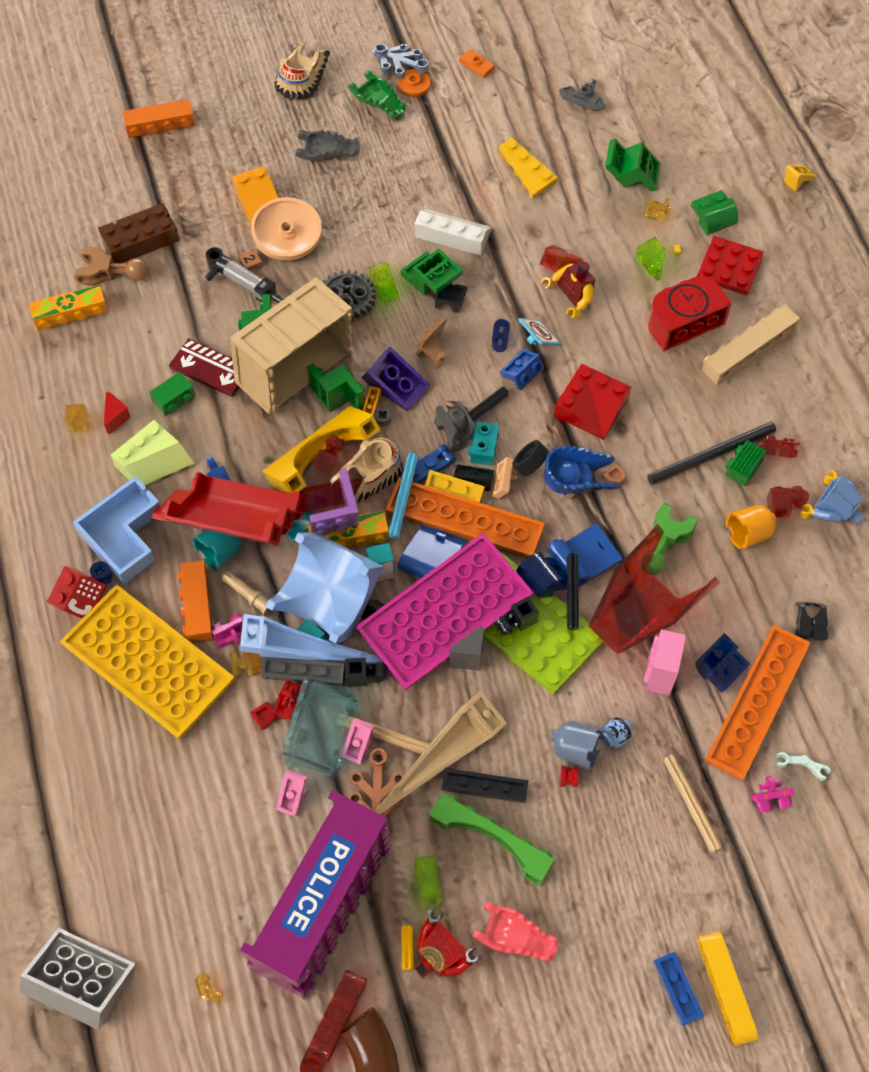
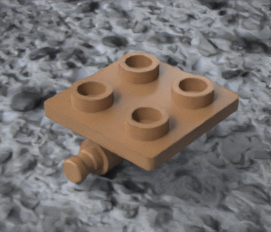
M446 316L441 320L437 319L432 324V329L429 332L426 330L421 335V341L417 345L416 355L419 357L424 352L433 360V366L436 369L440 368L445 361V353L440 351L438 337L441 335L447 321Z

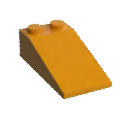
M265 166L232 176L235 193L251 225L256 211L265 203L277 199L278 196Z

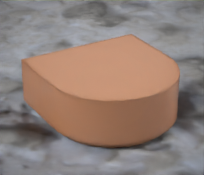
M617 463L602 475L606 482L620 483V485L624 483L626 477L625 471Z

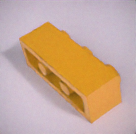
M369 387L362 411L374 416L381 398V388Z

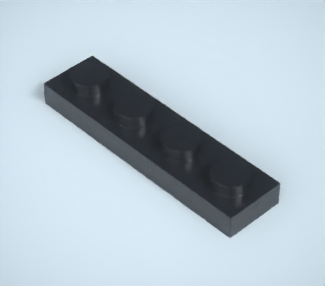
M445 768L441 791L526 803L529 780Z

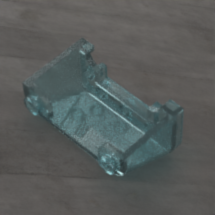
M305 677L303 679L283 748L286 766L335 777L336 770H340L342 758H339V749L348 716L352 712H356L358 705L355 695L311 678Z

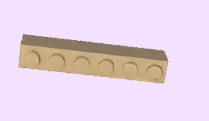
M786 304L780 308H775L769 316L762 317L756 325L748 327L742 335L735 336L729 344L722 345L713 355L709 354L703 361L702 371L718 385L796 330L800 317Z

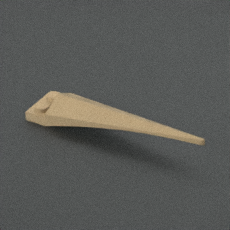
M482 691L477 692L457 711L374 812L382 814L442 770L492 738L507 724Z

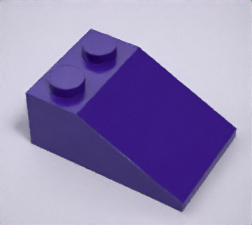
M391 347L387 348L361 377L369 386L381 388V395L406 411L413 406L431 385Z

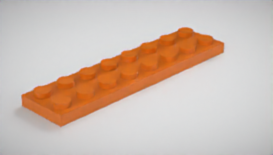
M398 478L385 509L387 514L393 515L402 478ZM412 482L403 518L470 540H474L484 533L496 548L530 559L534 557L545 527L544 522Z
M773 624L704 762L743 782L811 642Z

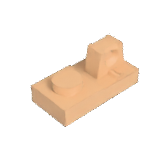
M506 457L497 464L492 497L500 499L505 494H508L511 489L510 480L514 481L518 478L519 471L513 467V459Z

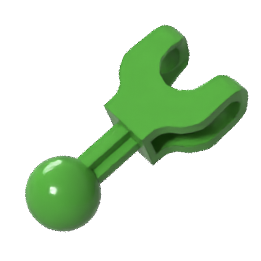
M663 503L654 521V529L657 533L655 541L657 543L653 550L646 551L640 558V567L643 572L648 575L659 574L665 567L663 555L667 548L673 549L676 544L688 541L696 527L698 518L690 515L684 522H676L669 515L672 506Z

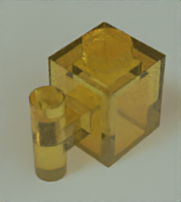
M237 651L229 653L234 677L240 676V668L246 667L248 677L261 673L262 657H260V654L243 652L244 657L238 658Z

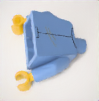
M833 470L829 471L828 476L825 475L824 483L828 487L814 505L815 510L812 509L810 504H805L803 510L809 512L801 511V517L808 519L813 515L814 518L838 523L850 518L854 523L859 522L863 514L856 508L861 503L862 498L858 494L855 483L846 479L843 475L836 477L837 474Z

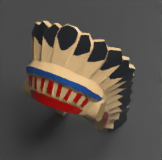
M302 41L289 57L281 59L280 69L275 80L276 91L280 92L287 99H308L310 95L317 91V86H319V81L326 68L325 64L328 62L329 50L315 51L313 58L310 59L307 56L300 55L306 45V42Z
M386 438L364 440L360 445V450L343 466L342 469L347 468L348 472L351 469H355L365 478L362 480L354 497L356 503H359L362 499L366 500L373 493L377 494L385 486H390L391 482H397V477L401 476L403 462L398 447L393 441ZM339 472L330 480L332 484L340 479Z

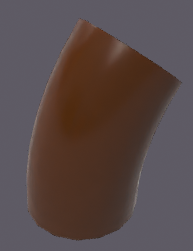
M374 1007L361 1014L341 1032L340 1036L353 1059L355 1072H400L393 1041L386 1025Z

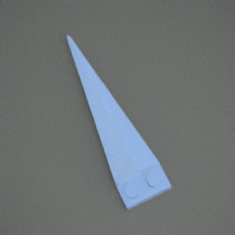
M248 614L243 616L239 651L260 654V657L344 663L345 659L366 658V664L383 663L377 655L314 637L269 618Z

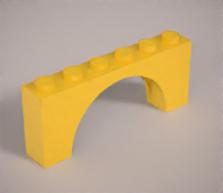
M349 406L262 472L269 484L279 491L291 494L299 492L307 486L302 478L303 471L317 455L345 441L368 440L379 432L380 428L372 414Z

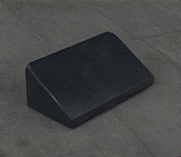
M464 465L456 466L455 478L485 486L484 491L491 490L494 470Z

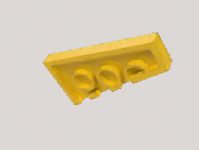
M513 138L499 146L500 153L509 166H512L515 175L520 178L523 187L527 188L532 199L557 182L558 177Z

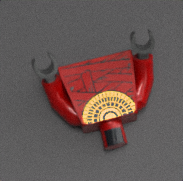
M436 907L429 910L428 918L420 930L417 941V952L422 961L414 970L422 979L431 971L438 977L461 975L473 965V962L482 959V955L476 958L473 956V952L477 947L470 948L467 951L440 921L436 922L444 916L443 912L438 917L434 915Z

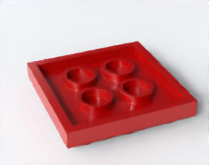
M713 236L697 276L709 277L720 287L747 296L764 251Z

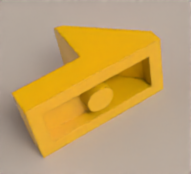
M788 164L784 182L796 192L804 181H812L816 175L804 165Z

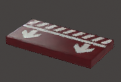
M189 338L169 364L170 369L180 372L182 375L230 397H233L239 389V386L235 383L232 358Z

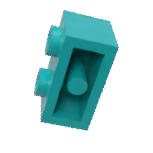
M477 421L475 432L470 438L473 439V444L468 446L467 455L471 456L470 463L493 466L499 435V424Z

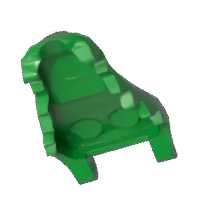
M370 70L364 73L368 81L358 88L353 82L348 85L356 99L382 109L392 117L397 118L406 110L405 102L402 103L397 98V94L393 88H390V84L386 80L374 75Z

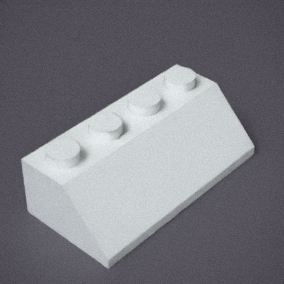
M429 209L421 210L414 223L416 238L480 256L492 230V227Z

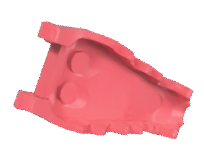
M489 902L485 903L484 910L491 913V917L484 934L475 931L472 936L486 947L498 952L532 956L547 962L554 958L558 949L556 937L542 932L538 926L528 921L524 915L516 910L497 906Z

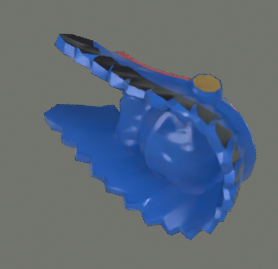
M568 445L564 447L557 446L555 449L552 448L551 452L547 454L544 472L545 482L550 489L556 493L564 494L566 498H571L575 494L587 491L620 488V483H593L591 470L597 471L613 463L615 457L612 455L599 453V451L593 452L591 449H585L584 447L578 449L576 446L570 448Z

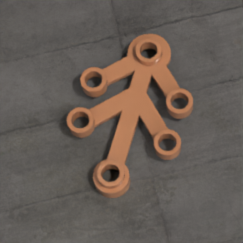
M380 748L374 749L370 754L371 763L374 765L373 788L363 779V775L360 772H353L350 776L351 783L354 786H358L372 800V809L362 800V796L358 792L351 793L349 799L352 800L354 796L359 797L360 799L357 803L372 811L378 808L381 801L397 785L395 779L404 776L402 773L394 774L392 780L382 788V769L387 762V754ZM382 757L383 760L381 762H376L375 758ZM355 776L361 778L358 782L353 781ZM402 798L400 803L394 804L380 815L386 817L395 808L402 807L404 805V798Z

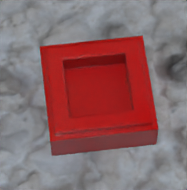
M268 702L263 703L250 712V715L261 731L279 720L278 716L271 713L272 707Z

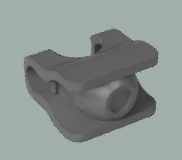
M456 401L454 406L447 412L442 405H438L435 411L434 424L438 430L445 429L447 434L446 445L451 452L463 449L475 432L474 422L461 401Z

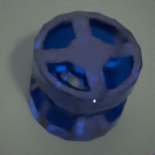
M99 561L90 567L91 577L106 585L110 583L112 572L107 563Z

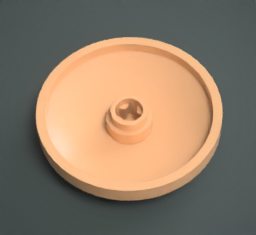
M277 198L265 203L256 211L251 222V234L256 247L265 255L277 260H295L306 256L318 245L322 233L321 220L316 210L305 201L296 198Z

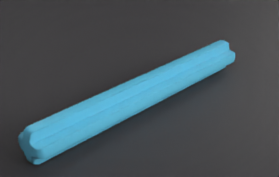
M409 452L389 529L390 538L397 539L400 535L418 460L417 453Z

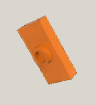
M471 49L459 58L460 63L482 78L491 73L495 67L494 64Z

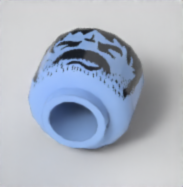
M614 717L602 727V730H604L603 741L610 748H619L632 738V726L626 719L622 720L619 717Z

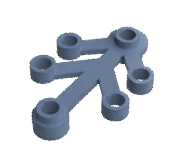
M377 44L374 47L373 55L380 59L381 71L383 73L391 72V64L388 63L387 58L393 61L396 78L405 77V69L402 68L401 63L416 68L419 74H426L429 70V61L422 59V50L420 49L409 51L406 44L387 48L385 44Z

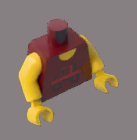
M587 262L566 265L555 272L552 278L546 277L541 281V283L549 281L548 286L545 287L548 289H552L555 286V281H558V287L576 307L569 308L566 312L567 315L571 316V319L580 318V310H584L594 298L595 278L588 271L590 265Z

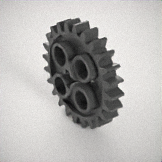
M348 269L347 273L344 274L343 270H341L339 275L334 272V277L328 275V281L323 280V283L352 307V322L354 317L361 319V314L367 316V310L372 311V306H375L376 288L373 282L369 281V277L364 278V273L357 275V271L351 274Z

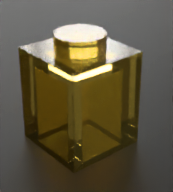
M85 404L66 405L64 421L69 433L88 432L90 416Z

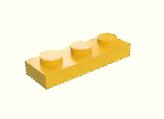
M429 470L425 486L481 503L485 486Z

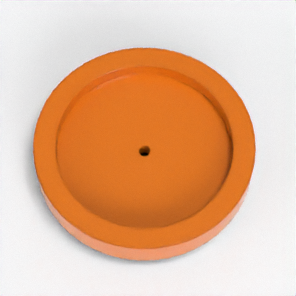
M416 69L406 70L405 77L398 78V89L402 94L409 97L422 96L430 89V77L427 73L419 74Z

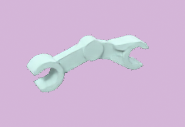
M784 752L776 755V758L781 757L785 760L784 763L778 762L777 767L784 768L787 764L802 765L809 768L820 781H825L827 778L820 773L821 770L827 774L831 772L828 766L813 762L806 755L788 756Z

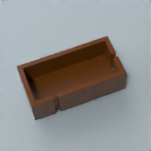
M164 203L116 221V224L111 222L98 227L101 240L108 254L112 255L114 263H124L180 241L177 227Z

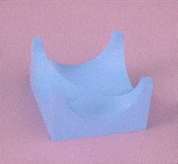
M316 532L297 533L294 541L298 542L299 551L293 570L281 590L268 600L266 608L272 611L287 612L306 620L309 619L312 623L325 630L330 635L329 640L334 643L352 639L356 626L360 621L384 566Z

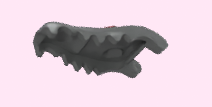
M323 130L312 132L298 131V138L305 141L304 149H296L295 155L299 158L312 161L334 156H356L359 154L360 144L357 138L350 140L349 138H344L342 134L338 135L337 132L331 134L329 130L326 132Z

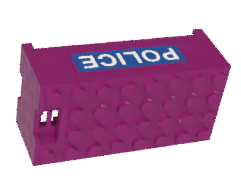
M334 790L331 791L328 799L333 801L334 806L254 945L251 946L244 942L240 949L242 956L248 959L247 965L250 970L303 999L306 994L310 995L316 985L313 981L317 974L321 975L327 965L325 960L328 954L332 955L338 945L336 940L339 934L343 935L349 925L347 920L350 914L354 915L360 904L358 900L361 894L365 895L370 887L368 882L371 876H376L381 866L379 862L382 856L386 857L391 848V845H389L391 840L389 839L390 827H388V819Z

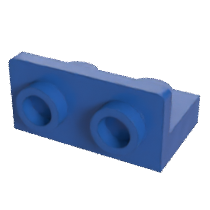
M523 349L500 370L502 377L514 381L517 389L522 390L544 369L540 354Z

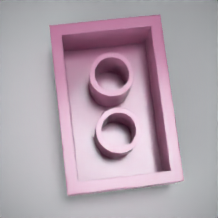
M661 629L659 636L654 637L643 680L644 683H647L646 691L670 696L678 675L686 635Z

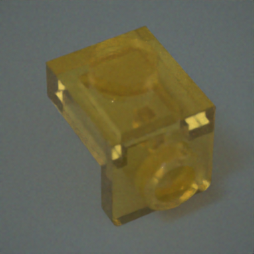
M666 198L664 203L648 199L643 217L663 222L665 215L668 216L671 205H668L669 198Z

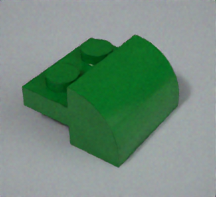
M723 190L694 200L691 203V207L699 217L698 223L706 235L738 223L736 204L733 198L728 199Z

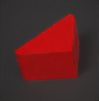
M106 392L104 426L107 434H111L131 416L126 405L112 393Z

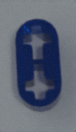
M498 319L494 323L492 349L496 352H504L508 347L510 323L505 319ZM500 326L504 327L503 332H500ZM499 339H502L501 345H498Z

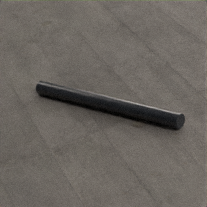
M772 421L650 473L647 475L648 481L651 485L668 479L737 449L740 444L744 445L747 440L753 442L776 432V426Z

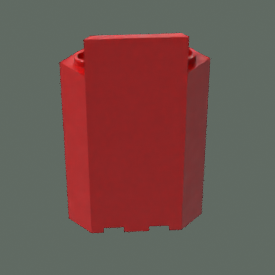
M196 471L195 477L192 479L191 490L176 489L152 513L151 518L277 546L280 543L279 538L281 535H287L293 528L292 523L294 520H300L303 516L307 497L298 492L291 494L210 477Z

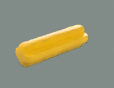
M409 925L401 927L402 970L404 971L414 969L413 927Z

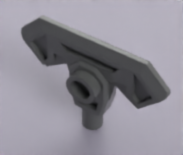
M593 78L590 79L589 83H585L577 92L573 86L563 87L559 90L564 100L593 111L605 109L602 97L592 98L596 80Z

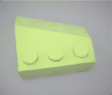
M155 420L111 454L114 466L129 480L136 476L145 487L160 481L162 477L171 473L173 475L179 473V470L187 466L189 468L195 466V463L182 445Z

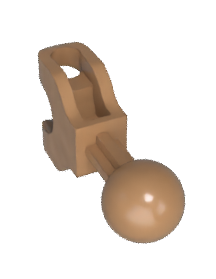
M84 247L81 251V257L84 262L90 265L78 268L75 271L74 279L79 284L95 286L104 280H112L113 273L127 274L134 281H141L147 277L149 267L140 258H133L127 264L114 263L112 255L104 254L100 248Z

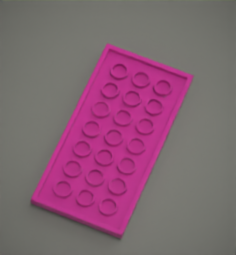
M482 533L358 624L356 629L406 691L449 659V648L480 626L484 628L485 632L495 624L500 616L510 613L511 605L528 596L530 598L533 595V591L485 534Z

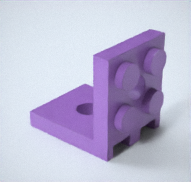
M347 468L339 470L340 486L346 507L309 515L312 532L325 536L332 531L342 532L349 527L359 525L358 509Z

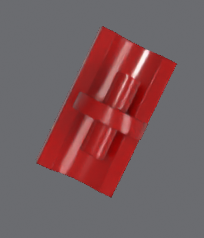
M286 680L271 713L291 721L306 687Z

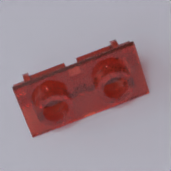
M765 435L764 438L759 439V442H763V445L759 444V447L767 451L766 455L775 456L776 449H780L779 457H797L798 450L795 447L799 446L800 443L795 442V439L783 438V440H776L775 436Z

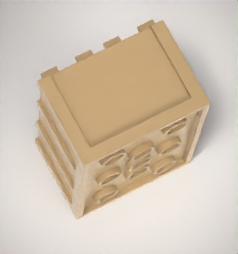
M315 277L230 337L235 383L268 414L276 412L278 406L293 395L298 394L300 390L309 384L308 365L314 363L325 374L342 359L352 356V327L350 326L352 307Z

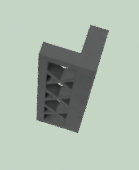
M262 657L260 676L263 679L290 680L293 682L344 686L345 663Z

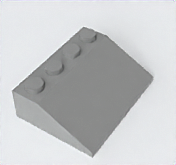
M58 927L21 974L20 993L99 1030L115 1006L136 963Z

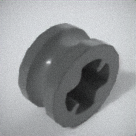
M379 408L375 411L374 417L378 426L385 427L391 423V412L387 408ZM383 415L384 417L386 415V419H380L379 416Z

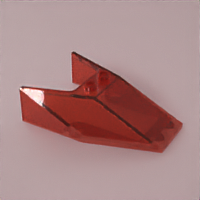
M658 524L616 567L588 626L617 654L660 633L661 629L666 630L675 625L720 583L714 576L706 586L683 598H677L648 571L650 561L664 533V530Z

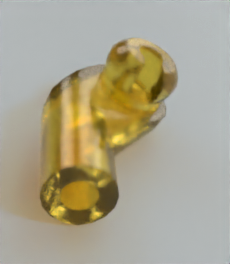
M200 973L195 981L199 995L202 998L220 1003L223 992L212 989L209 975L207 973Z

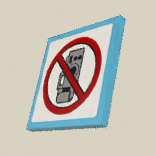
M518 319L531 334L527 338L531 345L533 343L535 345L538 343L540 345H561L540 320Z

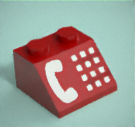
M64 566L47 603L64 612L83 618L100 601L107 585L76 568Z

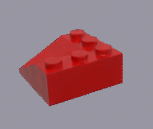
M581 363L555 404L554 417L604 440L629 400L631 386Z

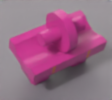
M239 613L232 615L230 618L231 622L223 625L222 622H218L212 626V633L219 648L231 642H235L237 646L240 645L239 639L241 638L243 616Z
M766 776L765 783L759 784L760 790L767 789V792L751 794V800L756 802L757 808L761 813L772 811L770 799L775 798L777 799L779 809L792 807L791 795H795L794 789L782 788L776 790L775 787L782 786L781 781H774L772 776Z

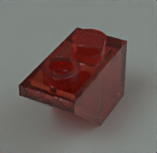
M553 244L545 248L540 265L557 272L566 265L584 262V259Z

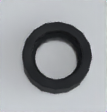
M539 440L531 441L516 455L513 467L523 476H528L545 462L549 450Z

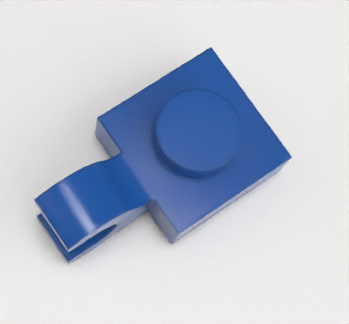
M213 456L206 458L207 466L211 471L206 473L207 476L232 481L224 466L218 468Z

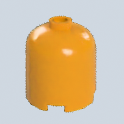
M754 505L729 513L726 517V527H730L732 534L729 538L738 549H746L766 541L776 531V517L770 509L763 505Z

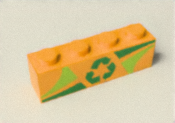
M100 284L29 303L37 330L108 312Z
M380 511L359 515V525L349 527L342 532H329L324 537L346 548L363 547L371 543H383L389 540L385 513ZM307 525L308 532H312L311 525Z

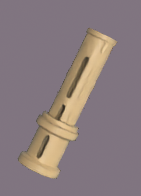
M231 571L226 572L229 576L224 574L222 581L249 600V605L259 609L264 617L269 616L273 612L266 608L269 599L264 596L263 592L255 591Z

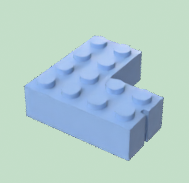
M136 476L72 522L80 537L124 585L155 562L151 549L139 538L136 532L153 520L151 518L152 513L160 506V502L149 490L147 491L146 487Z

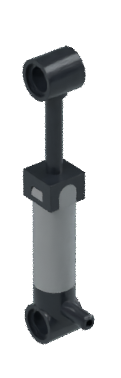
M212 247L206 251L207 265L209 270H211L205 276L206 280L211 281L218 273H221L253 293L256 300L263 302L262 295L270 294V300L272 299L277 303L284 300L283 297L277 294L275 282L267 277L262 279L224 255L223 251L218 247Z

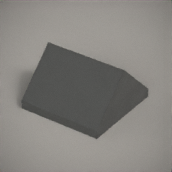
M482 626L449 648V666L451 668L480 671L484 634Z

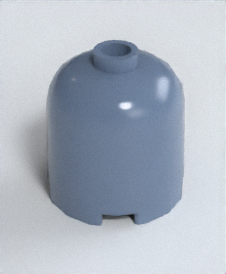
M575 721L564 722L558 730L555 729L553 731L551 741L554 742V752L562 760L591 770V766L595 765L601 749L597 745L599 739L603 740L604 730Z

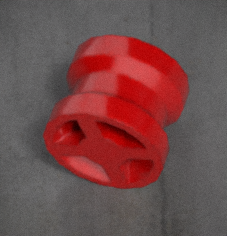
M561 765L560 787H565L566 785L578 787V766L567 768Z

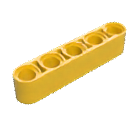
M717 931L697 937L703 961L733 1044L737 1047L757 1041L758 1033L721 932Z

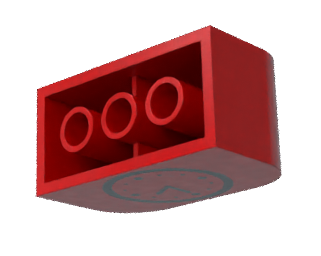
M697 276L689 280H683L673 287L665 288L654 297L648 329L664 352L725 325L731 301L720 286L709 277Z

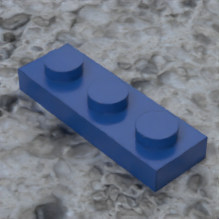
M675 952L654 960L653 963L681 1025L685 1026L703 1018L702 1010Z

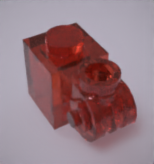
M334 434L326 439V449L319 450L312 465L314 468L330 476L339 460L336 457L338 452L344 449V439H340Z
M781 486L770 488L766 497L768 509H770L775 517H789L792 504L795 508L802 509L809 500V494L801 486H794L791 489Z

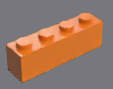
M189 99L123 111L128 138L195 126Z
M202 560L180 563L181 571H178L177 574L179 583H182V589H179L180 600L184 601V607H181L182 619H185L186 624L182 625L183 636L187 637L191 643L212 641L214 639L205 562Z

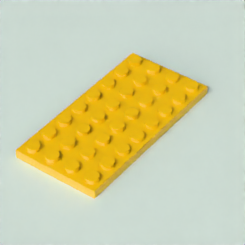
M117 584L60 641L66 649L178 740L190 730L235 681V677Z

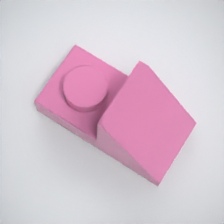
M355 718L352 721L341 757L360 765L373 741L371 735L374 726Z
M290 770L285 772L276 810L296 817L308 790L305 787L306 776Z

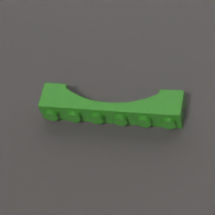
M442 793L429 814V821L445 831H448L449 828L468 829L497 841L520 864L522 876L540 887L553 866L554 858H552L548 851L544 849L538 850L533 847V843L529 840L514 836V832L509 828L503 827L502 829L496 825L493 819L487 816H480L473 807L463 806L452 795L446 796Z

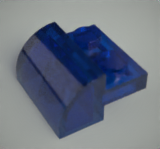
M540 552L526 558L516 570L518 575L538 598L552 597L555 591L567 590V574L560 569L554 559L551 557L545 558Z
M725 633L695 662L696 669L704 680L708 678L721 693L750 665L737 651L739 647Z

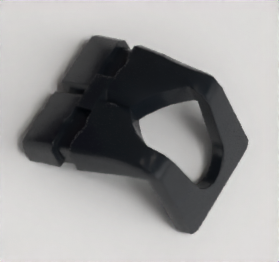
M450 283L437 293V298L434 299L435 308L440 309L443 304H448L453 312L459 313L468 287Z
M796 602L795 605L799 607L795 635L802 639H810L812 637L814 640H827L828 619L826 605L816 602ZM805 606H816L820 608V611L815 617L811 618L807 614Z

